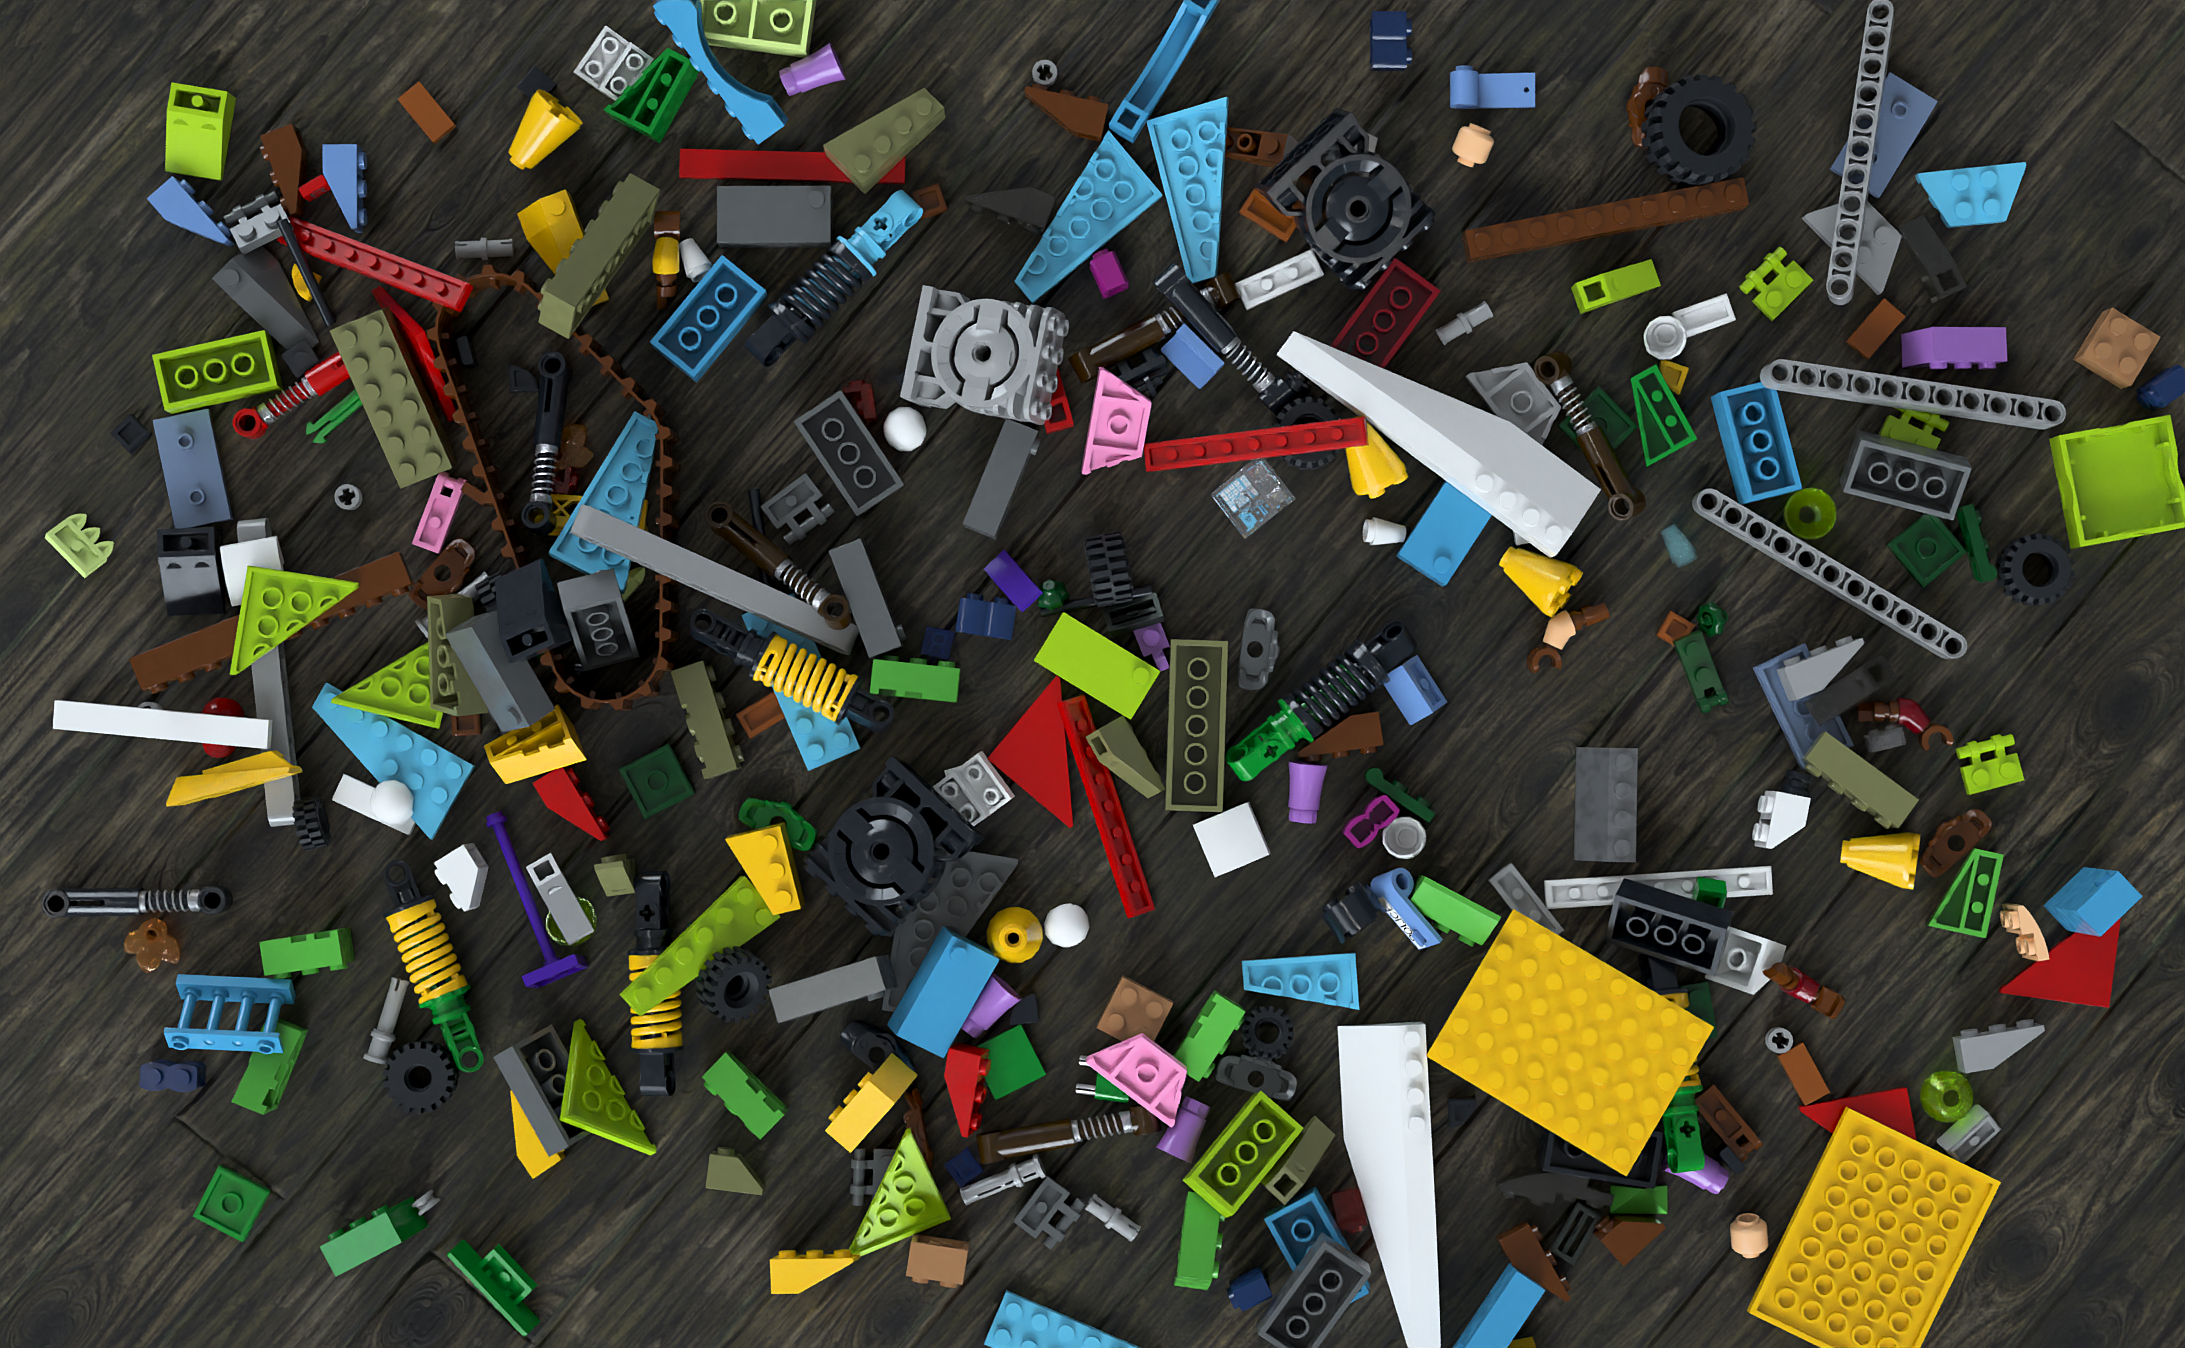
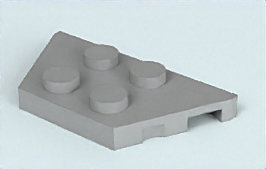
M1855 201L1849 202L1845 206V210L1849 212H1855L1860 208V204ZM1867 201L1857 275L1879 295L1885 288L1902 235ZM1838 204L1808 213L1802 218L1831 249ZM1846 229L1840 236L1843 239L1850 240L1856 235V232L1852 229ZM1841 257L1848 266L1851 264V258Z
M1527 362L1482 372H1473L1465 376L1495 416L1511 422L1540 445L1543 444L1561 406L1546 386L1537 379L1533 369Z

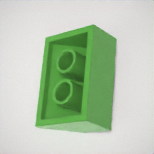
M1419 875L1412 892L1407 897L1424 917L1427 916L1435 921L1434 927L1447 934L1450 929L1459 933L1458 940L1471 947L1474 946L1475 942L1483 945L1501 919V916L1423 875Z

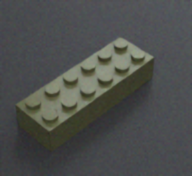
M631 173L624 182L619 181L612 193V199L610 201L605 200L600 207L599 217L596 221L590 220L584 231L585 236L582 240L577 239L572 245L569 258L567 260L563 258L556 268L555 277L553 279L548 278L541 289L543 298L538 305V310H540L538 323L567 339L571 337L652 224L660 189Z
M387 306L330 330L400 489L449 470L457 465V458L390 307Z
M1170 640L1165 810L1223 812L1228 641Z

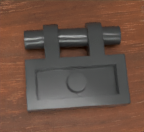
M275 191L266 195L262 193L255 197L256 200L242 207L238 205L232 208V212L223 216L228 226L239 221L240 224L231 228L230 231L243 255L282 236L276 223L282 219L287 218L292 230H294L281 204L273 208L270 207V205L280 201ZM262 210L263 213L248 220V216Z
M806 473L760 506L778 530L786 524L791 528V531L783 536L789 545L798 539L800 541L807 537V532L818 524L820 526L827 522L826 518L835 512L829 503L821 509H818L815 505V502L822 498L823 495ZM808 508L812 515L798 524L794 518Z
M866 1148L854 1149V1159H851V1168L854 1169L853 1184L850 1185V1194H853L852 1205L863 1206L865 1194H872L873 1200L897 1148H874V1159H865ZM865 1169H873V1184H864Z
M1047 1175L1013 1222L1035 1239L1044 1230L1049 1235L1043 1244L1052 1250L1058 1241L1061 1242L1066 1236L1064 1233L1073 1221L1077 1222L1080 1218V1211L1086 1204L1079 1198H1076L1071 1206L1064 1201L1070 1194V1191ZM1060 1210L1064 1215L1057 1225L1054 1226L1049 1221L1056 1211Z

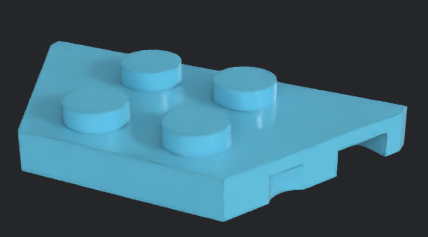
M2026 162L1918 173L1915 177L1918 184L1921 183L1929 195L1928 199L1933 207L1940 212V218L1947 228L2001 223L2007 220L2026 168Z

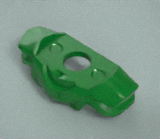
M748 797L739 811L740 821L755 829L770 826L771 819L775 816L783 817L787 823L786 829L790 846L801 851H809L814 846L818 837V830L805 821L804 817L792 808L793 806L787 802L763 801Z

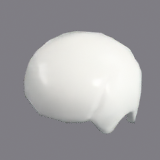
M1672 316L1657 317L1649 322L1644 332V344L1647 352L1659 360L1674 358L1681 353L1686 345L1687 334L1685 327L1680 320Z
M911 407L896 408L888 414L884 422L885 438L889 445L898 451H912L919 447L926 437V425L923 416Z
M396 780L383 781L372 792L370 799L371 810L381 822L391 826L401 825L413 815L414 796L404 783Z
M1410 816L1397 817L1383 829V844L1388 853L1394 857L1410 859L1418 855L1426 844V831L1419 821Z
M1071 903L1063 904L1050 910L1044 922L1046 936L1053 944L1061 947L1077 945L1085 939L1090 928L1088 915L1081 907Z

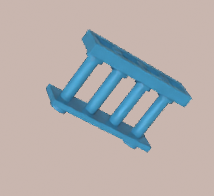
M178 974L176 987L180 998L185 1000L178 1028H164V1035L169 1048L177 1050L190 1048L253 1051L263 1054L283 1053L284 1046L280 1033H275L281 1005H294L296 994L292 980ZM198 1000L213 1001L206 1029H190L195 1004ZM227 1001L241 1002L235 1031L218 1030L224 1003ZM254 1003H270L263 1032L247 1031Z

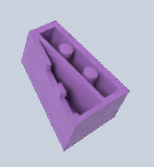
M1930 327L1901 334L1902 368L1930 367V369H1946L1947 366H1954V369L1960 370L1970 369L1972 365H1978L1980 370L1995 369L1997 363L2007 361L2006 327Z

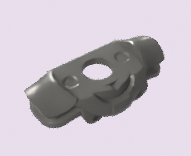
M1253 608L1249 609L1246 615L1238 666V684L1240 688L1245 690L1262 689L1267 683L1269 673L1273 672L1277 658H1279L1278 631L1274 630L1275 618L1269 611ZM1257 641L1261 644L1262 653L1259 657L1253 658L1247 653V646L1250 642Z
M1230 1055L1219 1060L1215 1070V1078L1223 1084L1254 1094L1262 1091L1269 1098L1283 1101H1291L1295 1094L1297 1084L1295 1076L1290 1072L1282 1070L1281 1065H1277L1272 1061H1266V1058L1259 1060L1256 1059L1257 1056L1241 1055L1236 1057ZM1253 1071L1262 1073L1264 1076L1263 1085L1257 1088L1252 1087L1248 1083V1075Z

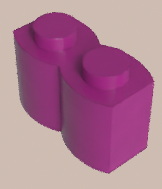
M1104 249L1092 255L1093 260L1090 262V270L1103 299L1128 289V279L1115 251L1109 252L1108 249Z
M1379 795L1365 806L1362 814L1352 817L1345 824L1342 834L1354 847L1361 848L1375 838L1378 829L1388 826L1396 819L1399 808L1387 795Z

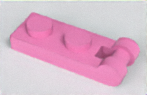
M447 472L438 474L412 544L441 554L461 498L464 495L460 489L465 481L468 482V480L460 477L458 479L452 478ZM445 487L453 490L451 497L442 495Z

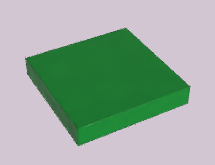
M1022 1024L975 1046L989 1050L988 1059L991 1060L989 1074L985 1076V1080L995 1100L1046 1075Z
M219 1165L192 1217L244 1242L271 1190L223 1165Z

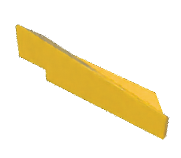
M277 750L267 751L203 770V775L177 777L166 806L187 805L208 798H216L301 773L302 768L290 764L283 758L284 755Z

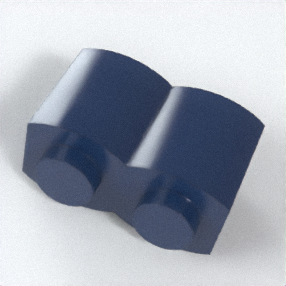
M1372 11L1370 15V71H1405L1407 64H1411L1412 48L1407 47L1406 38L1411 36L1412 20L1407 19L1406 11Z
M2180 365L2166 368L2138 387L2136 390L2138 395L2136 397L2140 405L2145 409L2154 411L2159 407L2164 408L2185 393L2184 368Z
M967 593L966 598H960L955 632L1006 640L1012 639L1016 606L1011 605L1010 599L995 597L994 602L983 601V595Z
M161 1059L140 1066L139 1086L146 1090L159 1091L170 1088L178 1092H189L206 1084V1065L198 1061H184L177 1064L171 1060Z
M1260 1266L1230 1280V1287L1226 1289L1234 1309L1240 1307L1242 1312L1273 1297Z

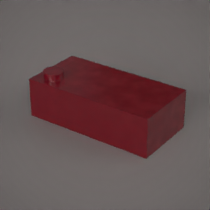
M1394 258L1393 262L1385 270L1330 347L1346 352L1350 340H1355L1356 342L1352 347L1350 355L1366 361L1367 356L1372 355L1371 364L1384 369L1438 296L1440 290L1401 261ZM1359 342L1372 346L1374 349L1369 352V350L1360 347Z

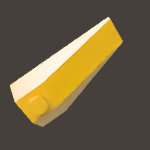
M565 189L546 196L517 213L527 241L555 274L560 261L563 258L567 260L571 255L570 250L577 239L582 240L585 236L570 193ZM606 288L593 306L610 300Z

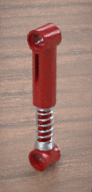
M339 351L304 373L305 377L301 378L300 383L295 382L296 385L292 388L289 386V390H282V394L279 396L276 394V398L273 400L269 398L270 402L262 403L251 409L239 410L233 418L234 430L239 435L249 439L260 438L265 434L269 425L275 422L276 419H279V415H286L287 410L292 411L293 406L299 407V403H305L306 398L311 399L312 396L315 397L317 394L321 396L350 378ZM249 417H254L256 425L252 430L247 431L245 429V421Z

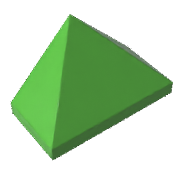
M1610 1184V1213L1667 1214V1185H1655V1189L1627 1184Z

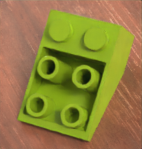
M171 83L166 123V172L222 181L236 98L227 91Z

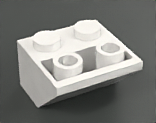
M1765 791V795H1761L1758 803V812H1761L1759 824L1756 823L1754 825L1752 839L1756 840L1755 846L1772 849L1805 827L1811 798L1777 791Z
M474 843L464 844L434 862L437 867L435 870L436 876L443 885L447 883L452 891L450 898L458 909L462 907L463 911H468L480 906L488 865Z

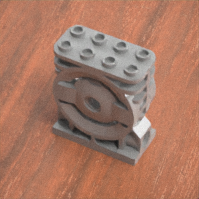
M923 285L900 397L919 406L947 409L957 402L962 407L976 413L1043 425L1046 420L1050 419L1052 414L1050 402L1052 392L1056 391L1058 384L1056 373L1058 365L1061 364L1063 359L1062 343L1063 338L1068 334L1069 321L1065 318L1064 313L1052 307L1042 308L1038 305L1029 306L1020 302L1010 303L994 299L970 301L968 297L960 293L938 290L934 287ZM1007 318H1008V326L1014 331V333H1015V335H1016V338H1017V340H1018V344H1019V358H1018V346H1017L1016 340H1015V338L1013 337V335L1006 329ZM988 349H991L990 358L987 361H984V353ZM957 370L965 379L963 388L961 387L963 383L958 379Z

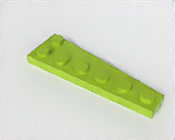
M740 876L619 995L639 1016H642L699 976L700 969L705 971L707 968L704 964L706 960L712 961L715 959L712 954L717 951L723 954V948L726 947L732 950L733 946L740 947L777 921L780 916L778 914L773 915L757 889L745 876Z

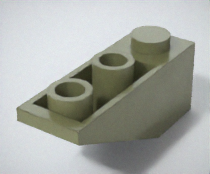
M1124 715L1085 737L1099 762L1145 797L1150 798L1165 790L1160 775L1154 770L1148 759L1147 752L1138 742L1132 726L1126 721Z
M626 854L612 855L601 858L602 863L594 865L595 872L607 897L635 893V858L627 859Z
M1315 1115L1303 1127L1304 1129L1261 1180V1183L1284 1205L1305 1184L1335 1136Z

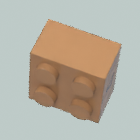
M2110 308L2100 314L2073 360L2122 389L2133 384L2161 337L2116 309Z
M1122 975L1097 1023V1029L1121 1041L1141 1033L1154 1041L1173 1005V1001Z
M914 1234L910 1245L906 1276L912 1277L911 1281L917 1283H928L929 1280L940 1281L941 1286L956 1288L957 1284L963 1285L970 1242Z

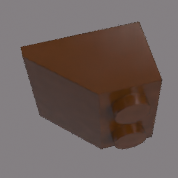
M1612 1214L1610 1217L1605 1215L1595 1225L1596 1229L1593 1234L1625 1266L1666 1227L1653 1215Z

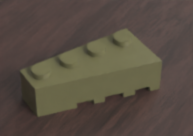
M923 88L824 144L825 155L866 194L946 118L944 107Z
M462 594L427 596L430 709L454 716L488 713L484 700L445 635L469 618L474 617L472 597Z
M700 661L671 671L683 709L686 708L688 713L685 714L688 729L692 736L695 735L697 741H694L696 755L701 763L704 762L706 768L701 770L704 779H711L743 768L741 762L745 761L742 749L740 745L735 746L732 735L736 734L731 718H725L722 709L726 707L724 696L721 691H716L713 683L717 681L713 665H707L706 661Z
M1827 732L1820 733L1801 759L1806 764L1804 768L1816 777L1821 775L1829 782L1827 785L1841 795L1844 793L1852 800L1851 803L1864 812L1867 811L1874 817L1876 822L1887 829L1899 828L1919 801V799Z

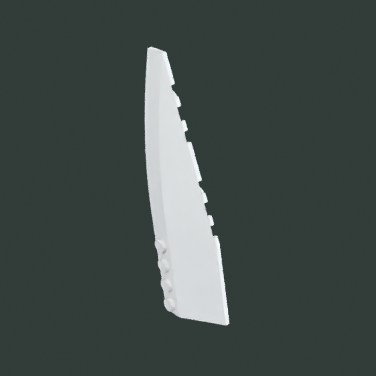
M1297 332L1291 334L1277 353L1280 358L1358 416L1366 417V421L1550 558L1557 555L1601 491L1600 488L1505 419Z
M1423 1022L1337 1026L1343 1138L1408 1348H1441L1435 1192L1425 1024Z

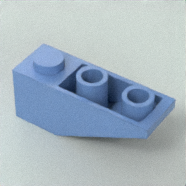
M323 144V174L351 229L356 233H363V225H367L366 208H363V197L367 196L366 180H363V169L367 168V155L357 144Z
M172 176L147 198L163 218L170 223L226 246L232 247L235 245L230 238L232 235L230 229L222 221L217 223L211 217L214 211L203 200L200 202L196 200L193 196L196 191L185 179L179 181Z

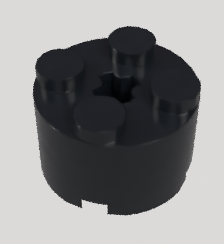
M1358 881L1346 890V897L1339 902L1335 898L1322 909L1324 912L1321 916L1341 944L1346 942L1345 935H1348L1351 939L1376 921L1375 918L1378 917L1376 914L1378 911L1381 915L1387 912L1367 883L1362 885Z

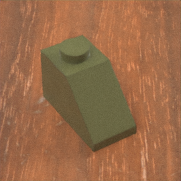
M718 1147L717 1151L711 1152L706 1188L763 1195L765 1192L764 1183L741 1154L734 1153L735 1149Z

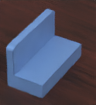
M1185 323L1161 348V352L1198 389H1201L1224 366V362Z
M1418 655L1388 673L1390 681L1384 683V686L1410 725L1432 714L1447 703V700Z

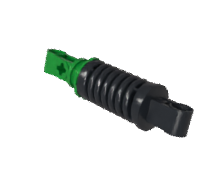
M1399 620L1388 623L1383 630L1365 644L1359 639H1355L1354 643L1344 650V655L1339 654L1336 656V662H1328L1327 669L1321 668L1318 675L1314 674L1310 677V682L1304 681L1301 685L1302 690L1295 688L1293 693L1288 694L1283 699H1279L1278 703L1281 708L1279 713H1276L1275 716L1270 715L1265 723L1254 729L1246 738L1227 751L1225 760L1239 779L1242 781L1252 780L1288 749L1292 750L1299 739L1304 738L1312 743L1324 731L1323 724L1327 727L1332 725L1333 721L1329 717L1330 715L1334 720H1339L1341 714L1338 709L1343 713H1348L1350 708L1346 704L1347 702L1352 707L1358 705L1355 695L1360 700H1364L1367 697L1363 690L1364 687L1368 692L1373 693L1376 688L1378 689L1384 683H1388L1390 678L1387 671L1405 657L1411 655L1417 646L1415 639L1404 623ZM1268 748L1271 749V751L1273 752L1272 754H1270V752L1267 750Z

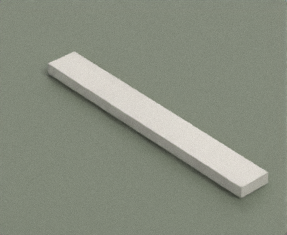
M55 700L53 729L269 749L271 748L273 720Z
M1771 866L1544 880L1546 908L1613 905L1615 895L1624 878L1692 899L1697 876L1726 881L1727 897L1772 895Z

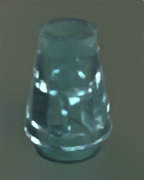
M1676 524L1669 526L1661 532L1672 564L1675 563L1678 568H1681L1698 558L1695 553L1697 549L1678 529Z

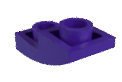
M1005 550L984 568L993 581L1022 612L1043 594L1034 581Z

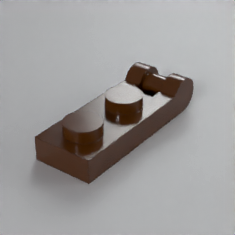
M1710 1084L1695 1097V1104L1699 1105L1698 1112L1741 1163L1748 1158L1747 1154L1753 1149L1758 1150L1763 1145L1714 1084ZM1744 1135L1747 1140L1739 1146L1735 1141Z

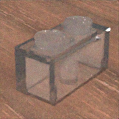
M1891 725L1885 727V731L1879 732V729L1868 731L1869 734L1864 735L1868 753L1906 745L1902 727Z

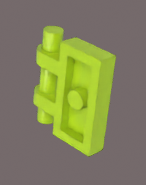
M1778 247L1773 253H1768L1763 258L1764 262L1755 271L1751 270L1745 276L1746 280L1739 286L1745 294H1748L1753 288L1759 292L1752 302L1771 321L1813 281L1794 260L1786 268L1781 264L1780 261L1787 255L1786 251L1781 247ZM1772 270L1777 277L1766 285L1762 279Z
M1895 408L1902 412L1899 419L1891 415L1887 416L1879 433L1881 436L1936 450L1941 439L1931 435L1934 428L1944 432L1949 422L1940 418V414ZM1911 417L1924 422L1922 430L1908 424Z
M1998 734L1991 736L1990 740L1979 743L1971 741L1966 743L1964 747L1956 748L1959 759L1969 757L1970 765L1960 767L1967 795L2024 781L2017 753L2008 755L2005 753V747L2015 744L2012 734L2005 736ZM1993 751L1995 758L1981 762V753Z

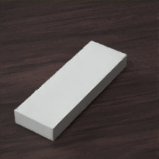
M1313 249L1235 284L1242 295L1243 304L1246 310L1322 277L1324 273Z
M343 774L332 800L381 822L373 814L370 806L371 795L375 787ZM410 817L401 825L388 826L411 835L416 823Z

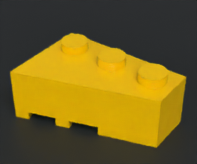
M558 704L554 706L555 709L531 726L511 730L484 745L490 764L505 784L587 760L574 725Z
M785 822L733 834L725 839L773 915L801 909L805 905Z
M891 1053L873 1075L868 1072L858 1083V1086L861 1088L858 1092L853 1089L843 1100L846 1104L844 1109L839 1105L828 1118L832 1123L825 1131L851 1153L896 1103L917 1077V1074Z

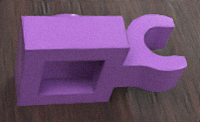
M1161 623L1134 630L1133 632L1143 657L1152 654L1156 667L1160 672L1169 669L1163 649L1170 647Z

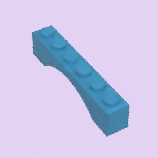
M699 0L656 1L653 8L655 9L654 14L662 25L669 27L673 33L672 38L680 48H685L691 56L689 59L693 67L697 71L704 73L708 79L707 84L715 94H720L726 102L724 103L726 110L732 117L739 119L743 125V132L750 140L754 139L757 144H760L785 126L788 117L772 96L757 92L741 84L718 62L709 47L704 33L702 3Z
M1220 0L1183 1L1152 58L1109 123L1110 131L1132 144L1135 142Z

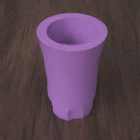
M831 43L811 55L791 63V67L779 71L780 78L789 96L799 92L804 93L828 83L846 80L840 60Z
M1288 761L1290 775L1289 821L1316 823L1323 780L1328 765L1316 762Z
M992 973L964 1021L962 1029L973 1038L979 1037L984 1030H988L1000 1016L1019 1002L1021 998L1001 977Z
M1186 1096L1181 1108L1178 1107L1174 1126L1172 1128L1168 1127L1156 1148L1192 1164L1195 1149L1207 1121L1205 1118L1209 1113L1210 1107Z
M1666 1151L1661 1163L1663 1171L1677 1175L1701 1189H1707L1713 1194H1718L1726 1185L1729 1171L1706 1154H1704L1705 1165L1703 1170L1672 1173L1668 1166V1152Z

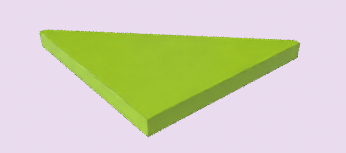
M248 565L230 675H237L359 588L360 583Z
M429 642L333 697L331 703L439 729L443 712L430 709Z
M578 1019L574 1022L560 1121L650 1156L657 1151L654 1144L651 1145L643 1131L645 1127L635 1110H631L623 1096L625 1092L615 1075L612 1076L604 1063L605 1057L595 1040L592 1041L584 1028L586 1024L582 1019Z
M910 1128L906 1129L849 1248L851 1254H860L861 1257L951 1219L946 1204Z

